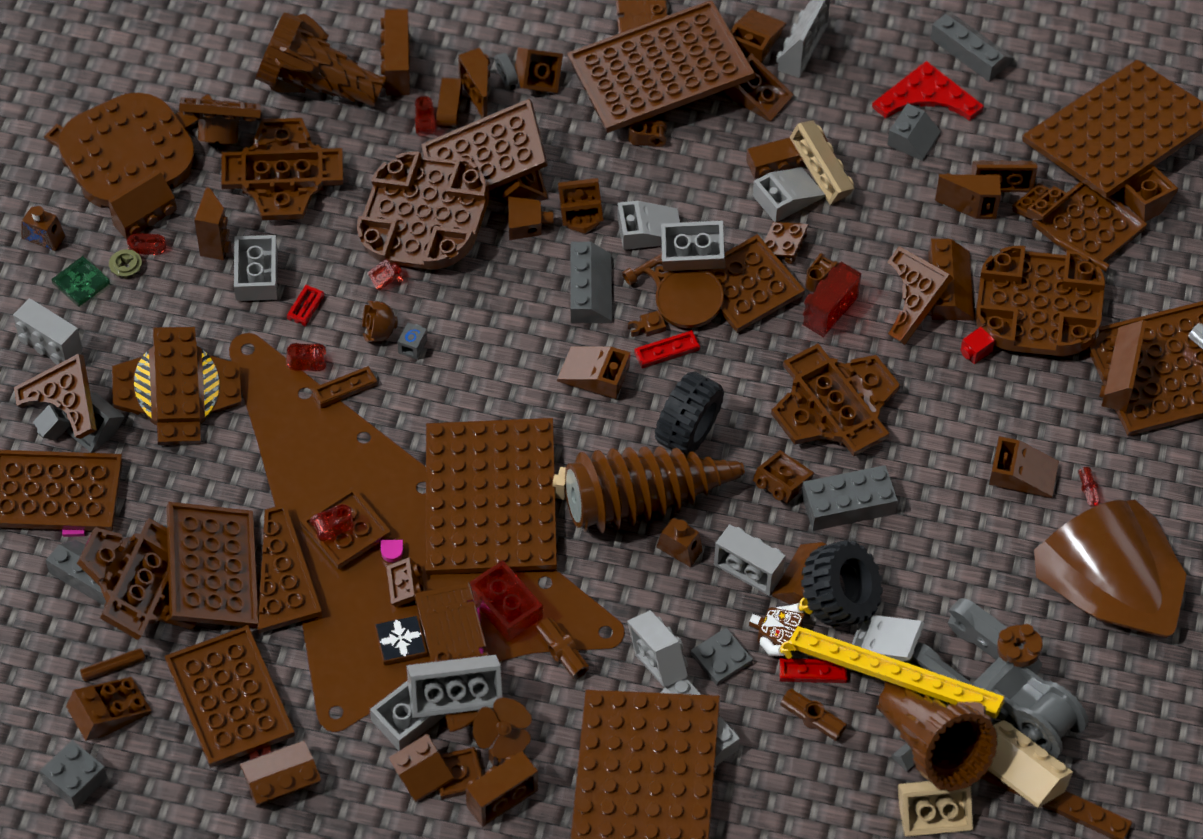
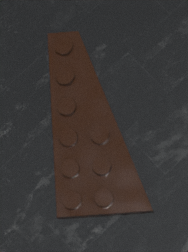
M286 504L265 509L258 634L322 616V611Z

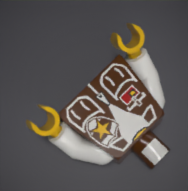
M802 598L800 603L788 606L770 607L765 618L755 614L752 615L749 626L759 630L758 642L769 656H783L790 659L792 657L791 651L797 650L792 641L789 640L797 626H803V612L805 611L807 614L813 612L807 606V599Z

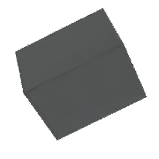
M906 743L892 754L891 757L908 772L916 764L913 761V751H911V747Z

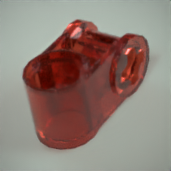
M420 96L415 100L416 134L429 131L436 133L433 101L428 96Z
M292 343L287 347L286 365L291 370L322 371L326 368V362L324 361L326 347L322 344Z
M340 504L324 512L317 513L310 519V524L315 527L318 533L317 538L320 541L329 540L333 536L350 530L354 523L351 509L345 504Z

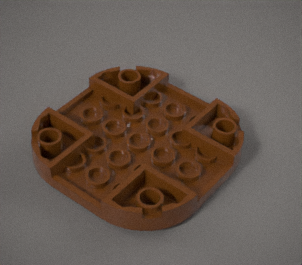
M147 93L123 94L76 115L63 127L58 141L63 165L67 166L81 187L85 198L98 207H102V205L109 207L108 200L158 170L162 173L168 186L171 185L173 188H176L190 176L191 168L195 164L194 148L189 134L163 100Z
M414 151L398 154L396 159L388 164L384 162L377 169L371 179L373 187L363 216H359L357 221L359 238L366 251L374 259L387 264L423 269H442L457 263L470 252L477 239L489 201L488 184L475 163L462 157H457L456 160L425 157L420 152Z
M1010 246L1000 249V253L988 257L981 269L976 308L977 327H982L995 339V346L1009 351L1067 356L1082 352L1095 342L1100 332L1105 288L1103 272L1099 266L1096 267L1090 262L1089 257L1071 250H1067L1066 255L1025 251V246Z

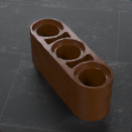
M442 77L437 109V126L457 127L462 93V78Z

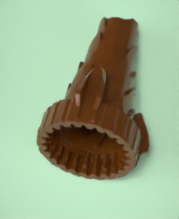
M288 12L282 14L255 78L269 85L271 90L276 92L305 93L306 89H309L316 93L321 91L331 96H341L354 103L357 100L374 107L385 81L383 77L359 67L358 63L347 58L346 54L331 48L330 44L326 42L329 34L310 16L304 13L295 16Z
M890 682L885 683L879 697V704L876 707L887 718L889 723L901 733L900 737L911 747L916 769L924 778L931 782L938 790L951 792L968 788L985 775L993 763L998 741L996 728L992 725V717L985 714L986 707L978 702H958L956 705L949 704L946 706L938 699L932 700L927 695L922 697L916 691Z

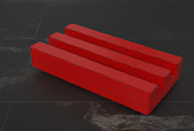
M305 285L288 312L287 319L290 321L293 319L295 323L301 322L303 326H306L322 301L324 291ZM310 291L311 294L309 295V297L307 298V300L304 302L303 307H302L301 310L299 311L298 315H296L295 313L297 312L298 308H299L300 305L302 304V302H303V300L305 299L306 295H307L308 292Z

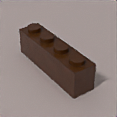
M823 132V137L825 138L826 142H828V140H827V138H826V136H825V134H824V132ZM790 137L747 149L746 162L754 179L763 177L770 172L806 166Z

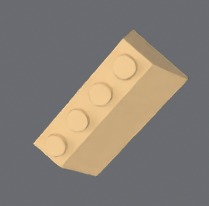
M814 120L797 124L790 139L819 188L824 192L829 205L849 196L854 190V183L845 174L842 162L836 159L833 154V147L829 142H826L821 127L816 125Z
M1002 720L993 725L997 732L998 746L993 763L988 768L991 773L1037 808L1066 791L1073 773L1072 770L1007 721Z

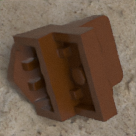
M598 178L558 183L563 226H567L570 230L586 234L598 227L600 222L603 221Z

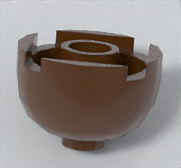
M368 300L369 305H365L362 318V327L367 328V334L363 333V337L367 342H382L392 335L393 330L397 328L398 319L397 316H394V312L389 305L380 301Z

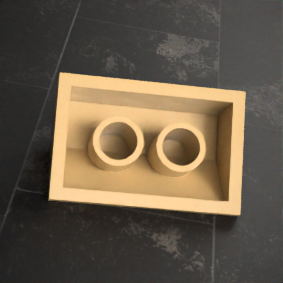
M929 781L898 784L899 808L905 836L973 830L971 786L950 792L938 790Z

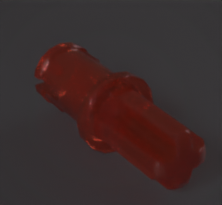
M1083 467V473L1080 468L1078 475L1082 483L1081 490L1086 495L1088 505L1090 507L1098 506L1101 500L1097 491L1098 484L1094 481L1092 470L1090 467Z

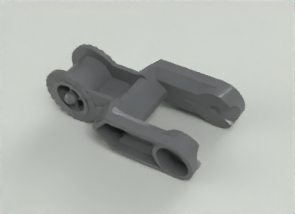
M964 598L958 599L949 609L951 613L948 621L949 627L961 639L974 643L996 661L974 683H971L943 662L934 650L921 642L916 643L911 659L903 662L1004 696L1005 702L997 717L1012 724L1022 734L1029 737L1030 740L1045 749L1054 758H1057L1063 751L1061 738L1068 731L1080 733L1087 728L1089 720L1086 710L1077 698L1063 686L1052 681H1044L1037 676L1042 667V662L1039 658L1034 664L1026 667H1016L1014 663L1004 662L998 654L997 642L1001 630L1008 627L972 601ZM1016 643L1014 646L1023 649L1024 644ZM942 701V702L945 703L947 706H948L949 704L952 705L951 703Z

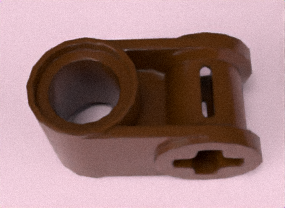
M647 120L631 124L629 126L628 141L636 146L662 147L666 144L664 132L667 126L662 121Z
M820 253L807 270L806 289L811 292L821 291L837 272L839 262H833L826 258L823 253Z

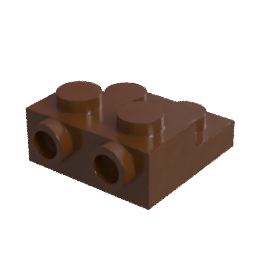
M779 450L757 468L753 481L758 488L771 492L776 500H783L788 503L799 494L803 482L812 479L814 472Z

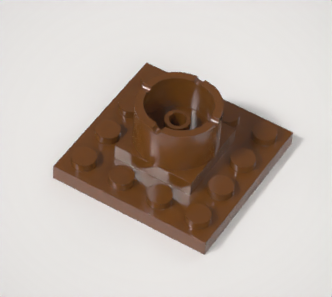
M181 97L179 102V111H183V115L195 116V113H199L198 140L216 143V141H219V143L236 144L238 142L240 116L244 117L246 121H256V118L261 116V106L256 103Z

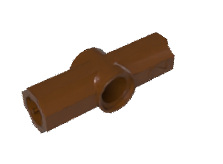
M552 617L543 619L536 626V630L548 645L551 656L556 662H561L573 679H579L584 676L589 670V666L577 651L574 640L570 635L563 633Z
M792 688L786 692L780 703V706L802 719L806 727L817 729L834 741L840 739L847 727L845 722L824 710L820 702L810 701ZM810 713H815V714H817L818 716L813 717V716H810L809 714H810Z

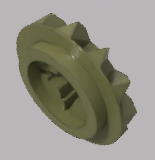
M128 249L117 251L109 260L111 273L116 274L117 277L124 276L127 278L130 275L135 276V273L140 271L142 265L140 255ZM122 261L129 264V268L122 266Z

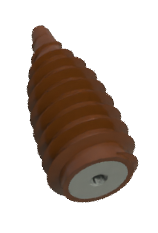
M643 446L637 455L631 447H627L624 449L622 456L616 449L611 448L606 457L601 451L595 450L591 460L587 454L580 452L576 457L575 463L567 464L565 469V491L569 512L575 526L582 528L585 533L588 526L596 525L602 534L608 522H611L613 527L619 530L621 520L626 519L630 526L634 527L636 516L642 515L646 523L650 522L651 512L657 511L660 517L664 518L666 508L671 505L679 513L681 502L687 499L693 506L695 496L701 493L707 496L708 490L717 486L721 487L724 483L740 478L741 475L745 474V469L742 462L712 460L709 456L700 459L692 451L685 457L678 448H674L669 455L661 446L656 448L654 454L648 447Z

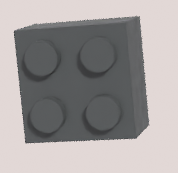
M73 740L40 770L43 783L74 809L79 807L108 779L105 767Z

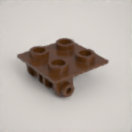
M773 222L764 242L776 256H784L785 262L792 264L796 260L797 253L801 250L804 238L807 237L806 232L809 225Z

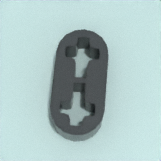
M506 53L495 55V66L506 86L517 84V74Z

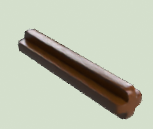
M142 648L82 668L80 669L82 679L87 681L144 661L145 654Z

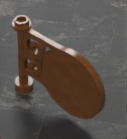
M661 253L634 270L628 268L622 272L629 286L638 282L637 277L643 273L648 274L654 280L657 286V309L662 317L674 326L681 328L703 326L711 322L722 309L724 302L722 285L708 269L667 271L664 273L663 266H658L654 272L652 270L653 267L663 265Z

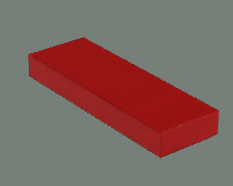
M691 330L634 348V353L643 369L699 351L700 345Z
M780 658L779 661L780 682L846 683L847 680L846 667L823 659Z

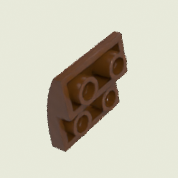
M1039 183L1012 205L1013 211L1027 218L1043 220L1070 197V194L1055 186L1049 189Z

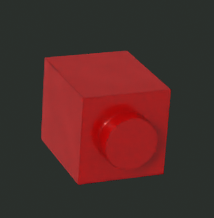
M979 327L962 339L960 351L966 359L976 364L993 352L995 339L982 327Z

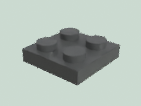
M727 628L691 649L692 657L716 686L751 665L753 661Z

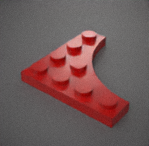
M927 61L872 103V108L886 119L902 111L907 103L910 105L919 104L920 107H935V105L949 107L948 110L965 117L969 121L981 113L984 108L983 104Z

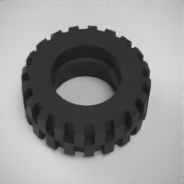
M689 372L684 375L681 381L677 383L675 389L672 390L659 415L660 417L655 429L656 441L670 450L674 448L680 449L684 456H687L691 451L695 452L706 439L720 412L724 396L722 386L697 372Z
M844 540L820 546L811 552L810 557L807 558L804 564L806 567L802 570L804 577L801 581L805 592L803 593L804 599H807V606L811 611L813 610V615L827 626L839 628L868 621L881 604L882 598H880V595L883 594V587H881L882 575H879V566L874 562L875 558L873 555L867 553L868 550L857 542ZM840 575L844 582L845 594L841 588Z

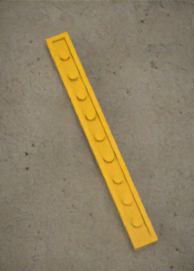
M797 626L789 640L792 641L797 651L954 705L958 702L981 703L986 707L985 714L995 719L1005 702L1002 695Z

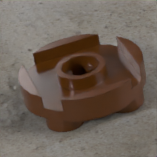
M1030 624L1014 625L1001 630L999 633L997 651L1004 662L1014 663L1016 667H1026L1038 660L1042 652L1043 642L1039 633ZM1016 643H1022L1024 644L1023 649H1020L1018 646L1015 647L1014 645H1016Z

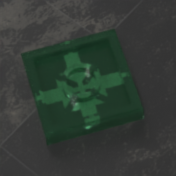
M84 256L51 279L52 284L78 307L110 284V280Z

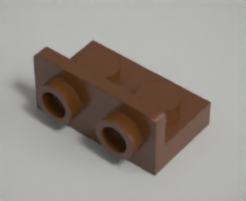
M411 558L387 566L390 598L393 606L398 607L414 601L415 593L425 591L421 579L423 575L422 568Z

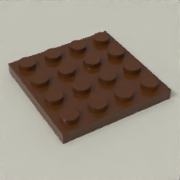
M1079 182L1067 193L1070 194V197L1043 220L1033 219L1032 226L1052 242L1056 236H1059L1104 262L1114 256L1147 227V223L1113 196L1106 199L1083 182Z
M758 234L725 252V268L708 269L720 281L723 288L724 302L720 313L736 333L805 295L804 288Z

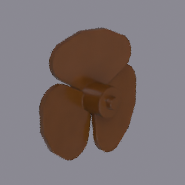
M498 698L493 703V710L489 707H482L476 714L473 721V736L476 744L482 749H487L494 743L492 753L499 759L507 758L512 754H518L530 743V734L524 729L511 728L528 727L531 724L532 717L525 706L516 700Z

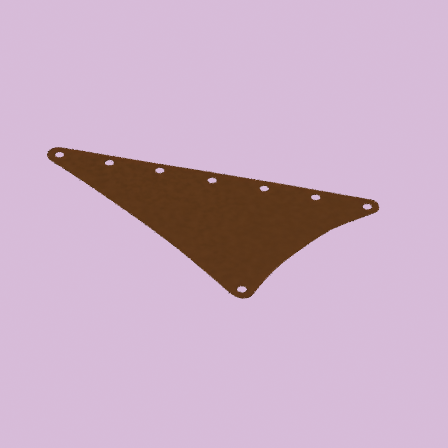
M243 333L232 340L229 347V356L232 362L239 363L240 387L256 436L275 507L283 504L287 506L322 611V616L302 621L316 714L319 723L326 730L331 732L342 731L369 715L372 707L408 680L407 665L431 663L416 601L414 600L398 607L391 604L387 566L396 562H387L382 558L381 542L345 566L337 569L301 526L300 520L352 487L355 488L391 530V536L385 540H403V555L397 562L411 558L421 566L423 571L421 579L425 591L470 582L474 601L467 602L468 607L476 606L480 611V622L487 646L483 648V653L488 652L489 655H496L500 662L522 655L549 652L548 645L537 632L536 626L543 619L551 617L565 635L571 636L577 650L611 649L618 646L624 636L622 623L556 569L427 575L426 493H419L416 490L418 483L426 482V466L343 402L337 401L320 408L313 394L307 399L300 398L298 396L300 389L308 388L311 390L320 384L259 336L252 333ZM245 344H252L255 350L252 354L245 355L241 352V347ZM367 432L370 434L371 439L367 443H360L357 440L358 434ZM542 577H549L552 580V585L548 589H542L538 585V580ZM418 615L427 656L384 665L374 624ZM603 626H609L613 630V634L609 638H602L599 635V629ZM334 706L341 707L343 710L342 717L339 719L331 718L329 716L330 708Z

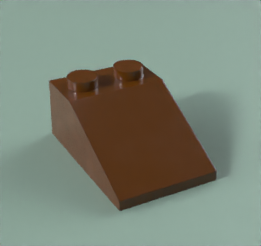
M479 47L458 55L459 78H462V86L481 118L488 116L490 77L488 65H490L488 55L484 54Z
M750 54L746 59L754 71L755 79L723 91L733 101L770 122L794 94Z

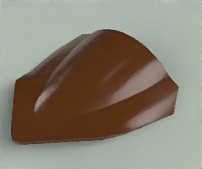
M1135 499L1128 501L1114 500L1095 506L1068 521L1034 549L1036 578L1082 611L1100 621L1166 638L1174 634L1187 574L1176 558L1156 517Z

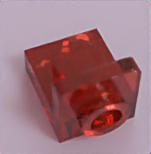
M387 258L367 273L379 291L395 279L399 282L404 280L400 274L402 273L400 266L396 262H390Z

